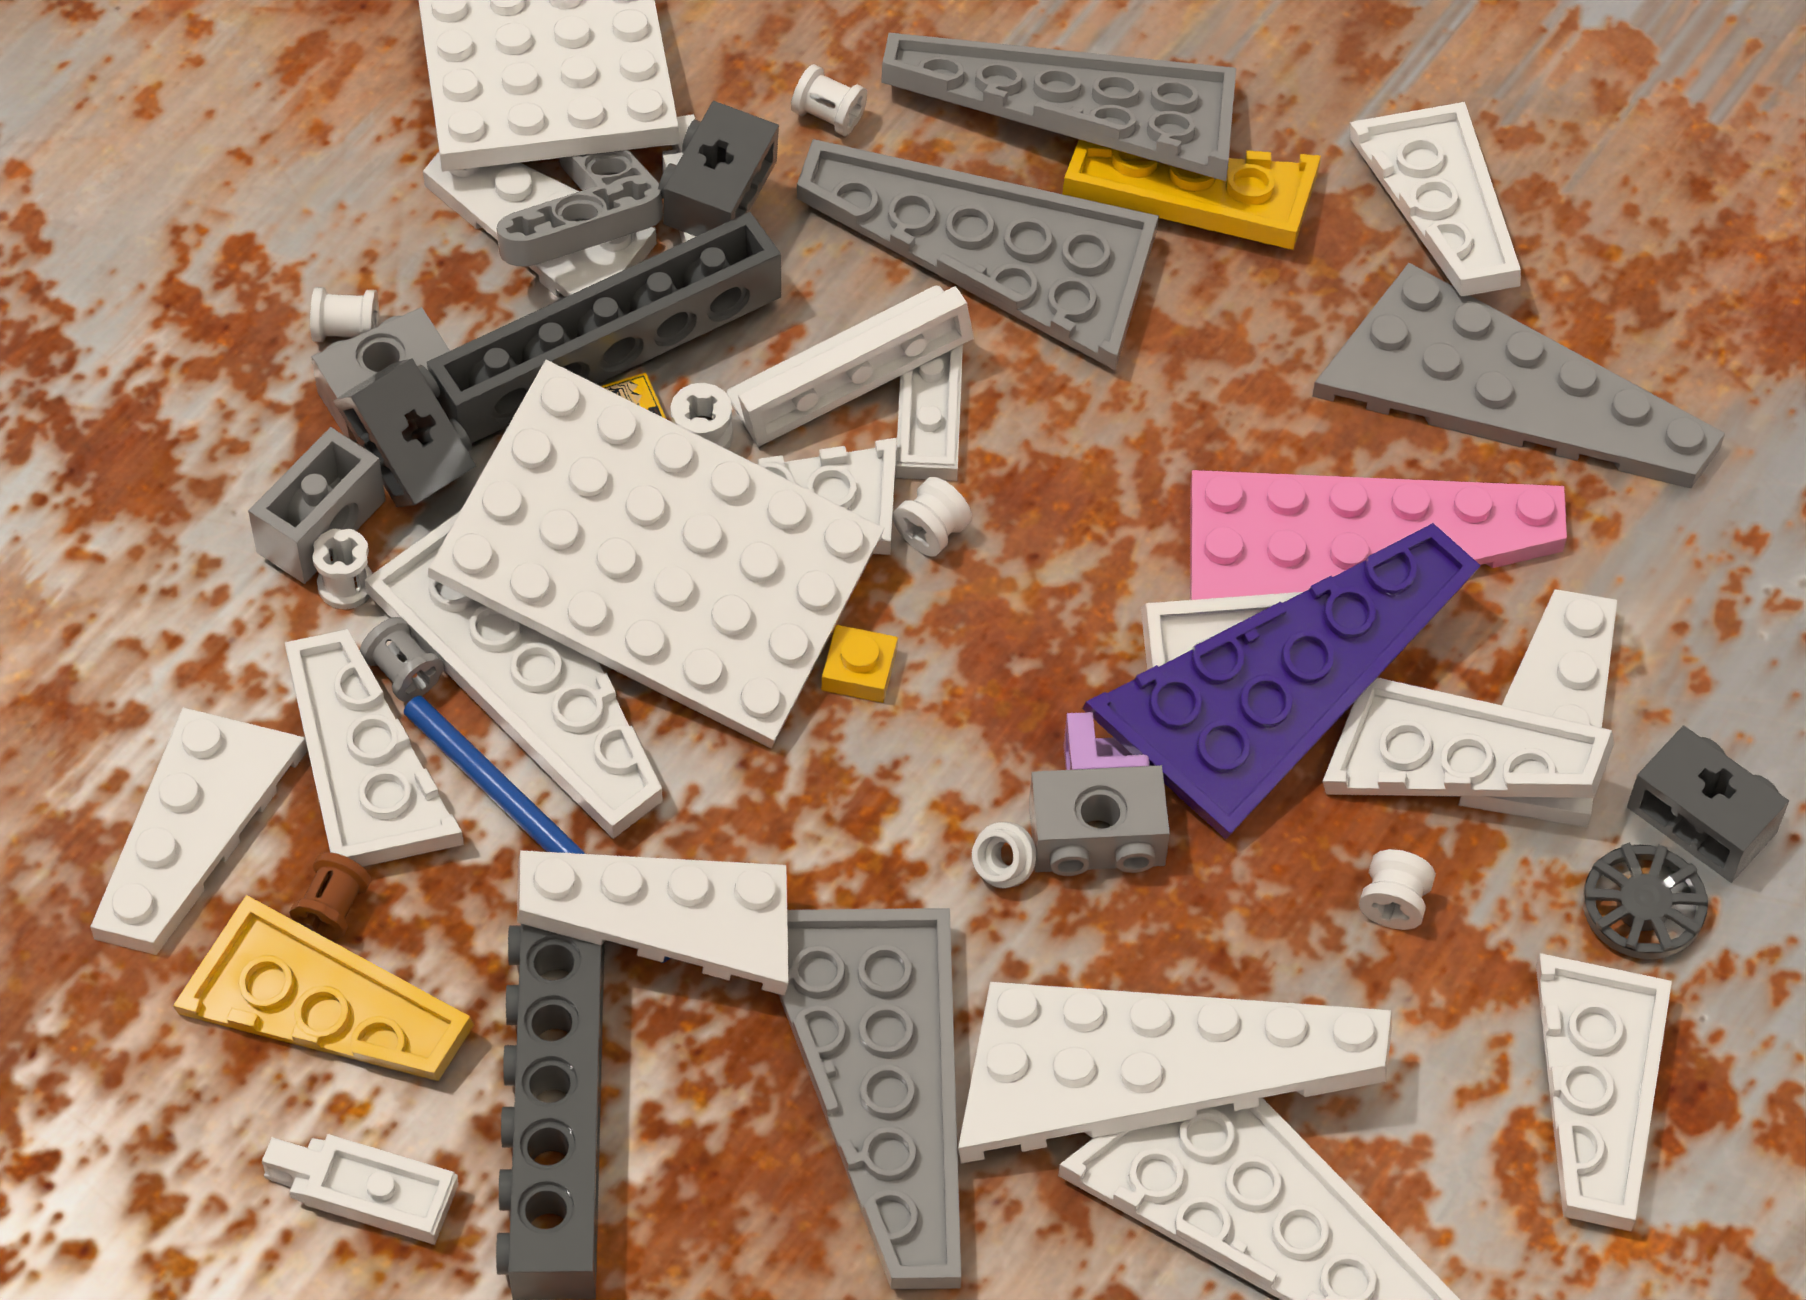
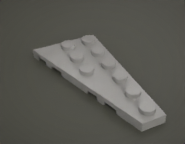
M899 33L888 34L882 62L881 83L1226 181L1236 68Z
M815 139L812 140L797 182L798 200L1116 371L1157 233L1158 215Z
M1411 263L1406 265L1314 383L1312 397L1334 401L1335 395L1367 402L1366 410L1386 415L1389 414L1391 408L1425 417L1428 425L1518 447H1522L1524 441L1557 448L1555 456L1578 461L1579 455L1582 454L1614 462L1618 471L1687 488H1692L1721 448L1725 433L1480 300L1470 295L1461 297L1454 286Z

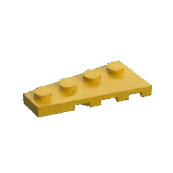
M1079 139L1064 177L1062 194L1158 215L1161 219L1293 250L1318 175L1321 155L1300 154L1299 163L1271 161V152L1246 150L1245 159L1229 158L1226 181Z
M248 895L245 896L173 1005L179 1015L435 1081L440 1080L474 1026L469 1015Z

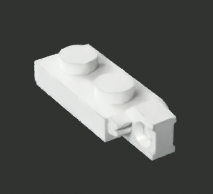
M327 1134L325 1140L311 1138L308 1148L272 1137L262 1159L265 1171L264 1177L291 1187L290 1197L305 1203L306 1206L434 1245L459 1185L458 1174H455L453 1171Z

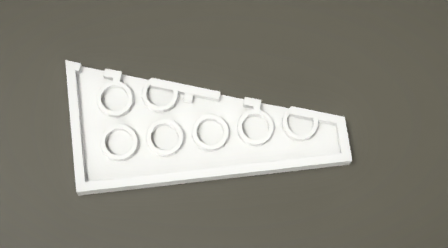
M459 511L364 580L366 593L391 618H403L410 625L411 637L426 653L436 654L443 661L444 671L614 839L663 801L662 787L633 727L629 726L619 706L616 692L607 673L604 674L599 662L428 577V568L460 513Z
M990 982L958 1146L960 1162L962 1164L985 1159L984 1151L1019 1144L1022 1152L1047 1147L1046 1139L1085 1132L1090 1137L1097 1138L1197 1118V1110L1233 1104L1234 1111L1259 1106V1098L1297 1091L1304 1097L1386 1082L1392 1033V1010Z

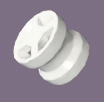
M708 383L690 384L680 389L673 397L670 406L672 422L728 450L733 439V429L731 422V399L726 392L716 385ZM697 416H707L712 419L708 421L706 418H698Z
M929 477L917 488V498L914 501H904L893 512V521L901 536L910 546L927 556H937L948 545V535L950 533H960L972 521V513L964 497L952 485L940 478Z
M1393 849L1379 851L1373 855L1369 874L1373 881L1363 888L1359 902L1360 910L1370 920L1385 927L1401 930L1416 928L1422 923L1426 909L1422 896L1429 893L1432 889L1436 875L1434 868L1425 859L1413 853Z

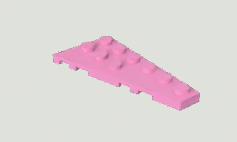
M1192 470L1190 483V600L1305 592L1315 583L1331 575L1334 577L1365 561L1368 556L1432 523L1440 528L1480 565L1487 564L1492 568L1563 552L1567 539L1564 486Z

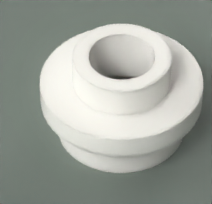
M998 822L987 826L978 835L972 849V862L977 873L992 886L999 888L1014 887L1026 881L1033 872L1036 864V847L1030 834L1020 825L1012 822ZM1005 843H1008L1013 851V862L1010 866L1006 865L1001 858V849Z

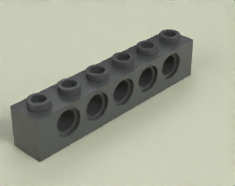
M748 212L427 361V369L434 377L440 389V397L437 400L448 419H455L464 428L472 444L509 426L545 360L595 384H599L781 298V253L753 214Z
M524 924L509 925L508 930L509 965L520 966L519 985H507L506 1024L517 1025V1045L504 1046V1086H515L514 1107H502L501 1113L502 1148H513L512 1169H500L499 1210L511 1212L510 1233H497V1275H509L512 1300L596 1299L605 942L602 945ZM556 969L569 973L566 977L559 980H547L541 977L544 973ZM551 1029H560L568 1033L565 1037L556 1041H547L539 1038L543 1032ZM547 1090H560L567 1094L561 1100L551 1103L542 1102L537 1099L538 1095ZM548 1151H555L565 1155L560 1162L553 1165H541L534 1161L538 1155ZM544 1214H555L564 1219L558 1226L550 1229H540L531 1224L537 1217Z

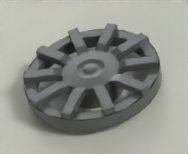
M1629 842L1607 853L1593 864L1583 890L1584 914L1594 933L1612 949L1641 959H1660L1683 951L1699 935L1708 910V896L1704 884L1697 874L1696 866L1692 863H1687L1683 858L1668 851L1667 847L1659 844L1656 847L1651 845H1631ZM1638 860L1653 861L1649 874H1642ZM1626 861L1631 877L1628 879L1612 866ZM1662 864L1675 871L1674 874L1664 881L1658 877ZM1601 875H1604L1621 888V891L1597 889L1595 886ZM1685 881L1692 892L1672 893L1671 889ZM1596 900L1617 902V908L1602 917L1596 907ZM1672 905H1695L1694 919L1691 920L1678 910L1671 908ZM1622 919L1625 924L1631 927L1628 939L1620 936L1609 926ZM1667 919H1670L1684 928L1685 931L1679 937L1671 940L1664 923ZM1654 930L1659 940V943H1638L1641 931Z

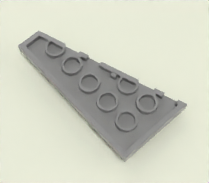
M950 908L787 910L789 983L785 996L778 995L890 1288H961Z

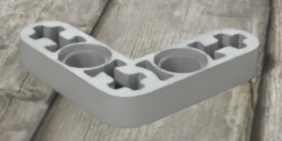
M629 150L559 158L562 169L582 191L503 217L498 222L496 228L499 254L501 259L508 264L532 266L648 229L656 225L663 217L661 190L658 189L659 183Z

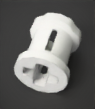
M814 64L809 66L795 88L791 101V111L800 116H804L807 113L833 124L835 132L843 136L849 135L863 114L867 102V89L858 84L850 88L824 76L823 68Z
M325 287L314 288L310 311V330L313 342H323L326 336L356 337L378 327L379 302L377 290L367 289L364 295L356 296L328 294Z
M330 529L321 534L313 545V564L319 572L317 578L318 592L322 600L333 608L343 610L356 608L370 598L366 593L364 581L372 575V571L367 565L368 543L360 533L353 529ZM329 548H331L333 561L330 560ZM355 576H356V582H357V587H358L357 589L355 588V582H354V577H355Z

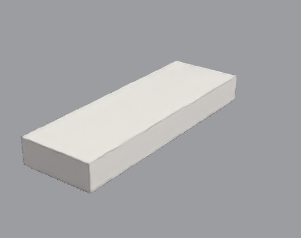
M963 344L900 376L895 478L927 480L929 477H937L942 480L957 481Z

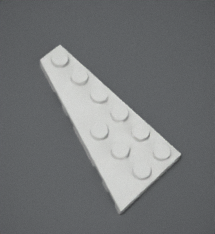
M1259 1098V1106L1234 1111L1233 1104L1197 1110V1118L1093 1138L1059 1166V1177L1281 1300H1460L1263 1098Z

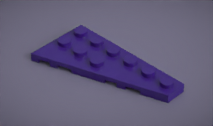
M1432 523L1368 556L1365 561L1334 577L1331 575L1310 586L1309 590L1283 603L1279 602L1210 637L1175 659L1159 667L1156 665L1137 675L1134 680L1111 692H1104L1086 701L1082 709L1085 712H1093V719L1132 755H1147L1150 766L1162 765L1164 784L1223 838L1227 839L1476 573L1481 565Z

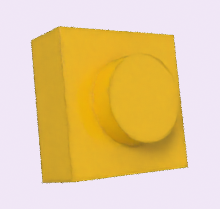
M836 625L822 674L821 690L884 703L897 654L898 637Z

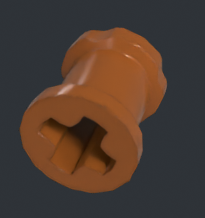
M324 852L318 855L313 864L316 875L304 898L294 902L289 913L292 920L329 940H337L345 935L348 929L345 918L357 894L365 893L371 883V876L356 861L337 853Z

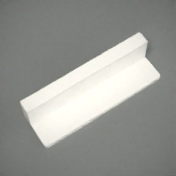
M933 286L729 388L726 394L731 399L733 409L754 442L760 447L974 339L967 302L956 286L946 291H943L940 286Z

